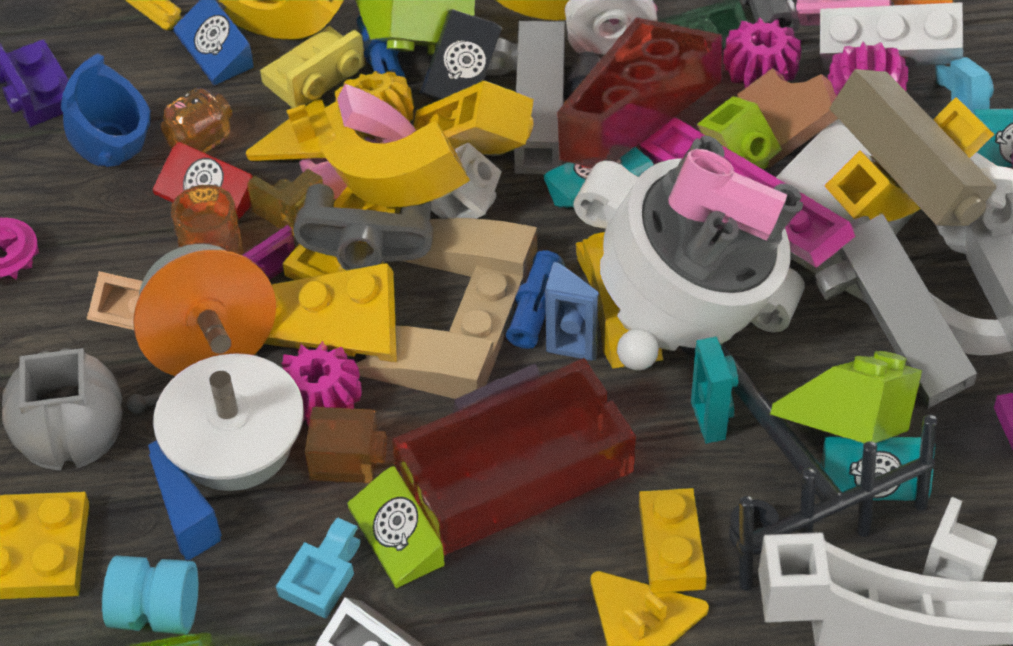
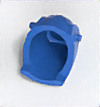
M97 53L84 61L69 79L62 95L61 110L63 111L65 134L72 148L92 164L109 167L120 165L142 151L147 130L150 126L151 111L137 89L127 79L105 65L104 56Z

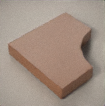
M772 68L737 94L738 98L756 103L759 106L782 148L778 154L769 160L767 168L776 164L838 119L829 109L836 98L831 81L821 74L807 82L791 84L785 80L782 74Z

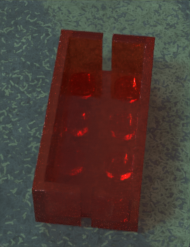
M583 358L392 439L395 467L440 539L443 553L446 555L634 472L636 435L613 400L607 402L606 389L586 359Z

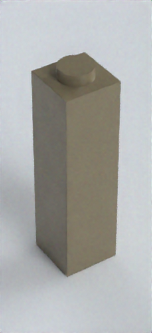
M854 69L829 109L936 226H969L970 223L977 220L985 211L986 201L997 186L888 72Z

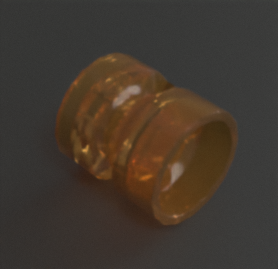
M211 184L196 185L184 190L176 197L171 205V218L178 237L179 248L192 244H210L243 255L244 246L241 231L238 228L235 202L228 191Z

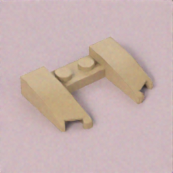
M474 218L430 219L434 232L431 249L419 259L404 262L471 277L449 332L410 326H396L397 363L381 361L377 356L366 355V359L356 364L362 377L479 404L517 307L515 297L519 286L526 284L533 265L534 256L538 252L537 227Z

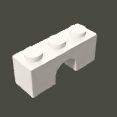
M962 2L820 9V55L824 69H830L833 55L843 53L844 46L859 47L862 41L867 45L873 46L882 42L884 49L898 48L899 56L914 59L916 65L950 64V61L962 59Z

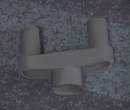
M321 183L311 185L307 189L304 206L297 213L293 228L294 237L300 245L311 251L337 257L339 264L346 271L379 265L381 262L419 259L431 249L434 233L433 226L430 223L431 201L403 207L402 214L363 209L333 208L334 191L328 185Z

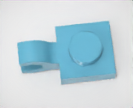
M968 57L950 61V67L944 64L935 65L936 83L951 91V101L957 97L973 113L974 109H990L989 98L993 96L994 88L991 76L987 71Z
M337 518L331 525L319 548L304 542L276 585L278 596L326 619L354 575L352 564L348 561L354 556L361 543L360 539L353 537L357 531V526Z

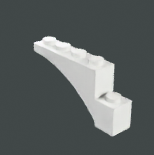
M823 533L764 535L758 572L765 622L812 620L815 646H989L1013 644V582L954 580L889 568L859 558L824 541Z

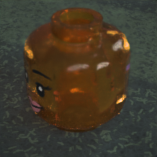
M198 87L165 107L161 130L172 148L177 142H181L206 153L229 137L231 131L229 118L233 115L232 110L221 94L216 93L213 95L208 90Z

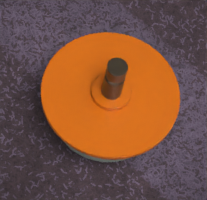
M210 244L186 245L172 250L161 257L144 277L134 311L133 325L135 337L145 357L155 367L173 376L178 375L192 364L218 355L248 354L254 356L263 346L272 330L276 315L275 293L268 277L250 259Z

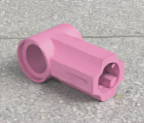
M694 149L687 154L668 199L672 209L688 219L705 222V219L711 212L720 211L725 213L721 222L726 223L731 217L737 222L740 230L767 241L777 222L787 194L735 173L730 162L716 153Z

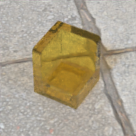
M306 169L293 182L284 178L279 180L274 186L254 176L247 182L252 210L255 214L280 229L288 225L293 232L297 213L304 206L307 189L314 184H323V179L320 175L309 169Z

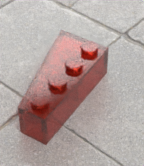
M636 17L557 111L559 160L578 164L584 168H593V166L601 161L615 162L721 82L722 35Z

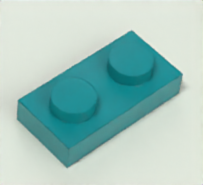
M717 336L696 340L691 404L705 444L726 440L728 418L734 417L735 413L731 389L738 386L737 368L731 355L724 356Z

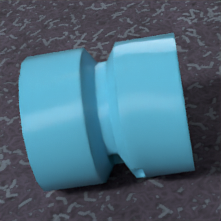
M118 555L113 557L108 566L103 587L102 612L105 626L111 629L140 631L148 622L155 632L187 635L194 622L197 608L199 582L196 564L193 561L162 559L156 567H150L147 558Z

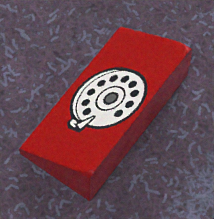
M177 142L172 148L153 187L155 195L228 229H231L258 199L255 181L250 173L181 142Z

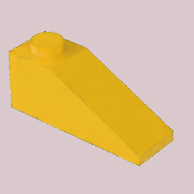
M482 81L417 110L413 127L419 130L436 120L454 149L470 143L482 154H502L526 145V141L533 130L534 121L531 113L534 99L490 82Z

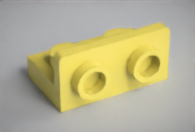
M328 26L261 69L262 83L292 108L303 104L306 105L312 100L318 99L326 91L347 77L353 76L358 70L366 66L362 35L353 30L343 37L331 26Z

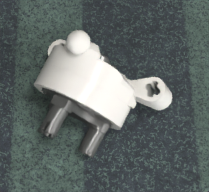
M702 136L700 140L698 138L695 139L682 159L660 162L644 171L640 177L632 174L625 167L614 161L598 162L593 166L574 200V209L580 219L591 226L606 228L603 242L604 254L600 260V275L609 295L620 308L617 317L623 326L629 330L619 339L617 346L618 357L627 368L637 371L650 367L657 359L659 348L675 351L678 346L696 348V340L717 336L719 343L722 344L750 322L765 331H783L788 327L805 289L802 277L795 270L789 268L790 245L785 227L803 207V202H799L802 196L795 187L788 184H779L774 187L775 190L787 194L767 241L740 230L737 222L731 217L726 223L721 222L725 216L723 212H711L705 219V222H700L678 214L670 206L668 198L687 154L691 150H707L724 157L725 153L722 145L711 136Z

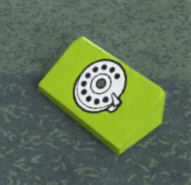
M394 466L383 471L347 503L349 510L395 588L403 586L445 565L443 546L440 539Z

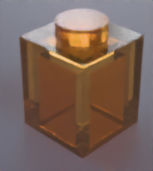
M312 407L305 447L310 480L371 483L374 480L376 463H385L387 451L386 431H378L376 411Z

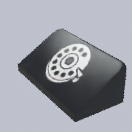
M449 10L420 93L437 102L484 81L502 27L460 11Z

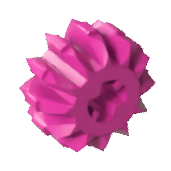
M759 17L755 24L741 21L737 30L730 31L729 37L726 39L723 63L725 64V70L731 75V82H744L745 88L772 68L782 74L786 81L794 80L795 75L798 73L802 48L800 40L794 36L793 28H781L778 19L772 23H764Z
M862 41L859 47L844 46L843 53L835 54L832 57L828 80L831 81L836 97L854 69L888 72L906 91L908 67L906 66L905 58L899 56L898 48L884 49L882 42L873 46L867 45Z
M323 341L316 350L310 351L301 344L298 351L299 356L283 355L282 369L293 378L299 388L303 401V421H307V425L312 431H314L319 422L326 421L335 428L337 415L352 417L354 403L360 401L362 388L361 382L358 381L360 379L359 368L355 364V360L347 359V354L342 346L328 352V347H326Z

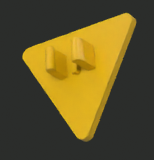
M316 99L307 106L303 104L287 110L289 119L246 151L248 160L325 158L320 148L330 143L325 130L330 128L331 124L325 113L323 101Z
M600 571L594 572L590 578L607 646H670L708 614V603L702 599L676 592L652 593L647 584Z

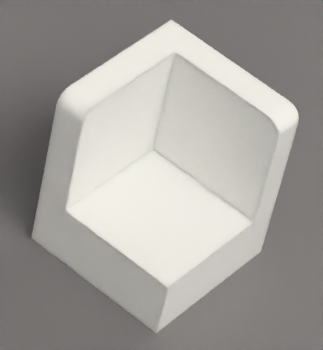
M951 497L931 544L923 575L954 580L982 581L997 539L956 522L962 500Z

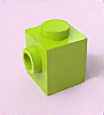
M732 96L697 124L702 134L713 137L722 146L762 170L768 166L769 160L782 150L759 106L756 103Z

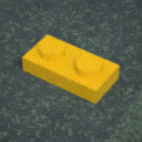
M693 488L639 492V508L650 591L652 593L706 590L707 576Z

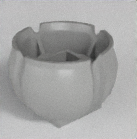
M63 348L57 352L43 351L34 355L20 356V366L11 375L3 391L2 423L11 443L30 462L42 468L61 470L64 462L68 460L72 461L77 468H80L99 459L116 442L121 430L123 413L121 407L122 394L112 372L97 358L85 353L83 348ZM79 386V396L37 401L45 394L62 387Z

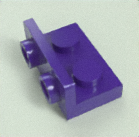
M44 39L7 54L0 44V84L4 83L6 85L2 89L13 113L21 111L30 127L62 115V95L69 79Z

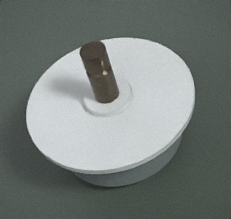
M225 354L192 364L169 382L161 393L155 407L154 431L158 444L166 457L174 465L186 471L198 483L217 490H243L266 481L284 465L290 454L291 447L300 432L304 410L301 393L297 384L280 366L258 356Z

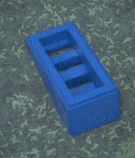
M156 440L148 445L150 450L149 456L180 552L184 555L185 560H190L220 542L222 535L213 508L184 470L174 465L166 457Z

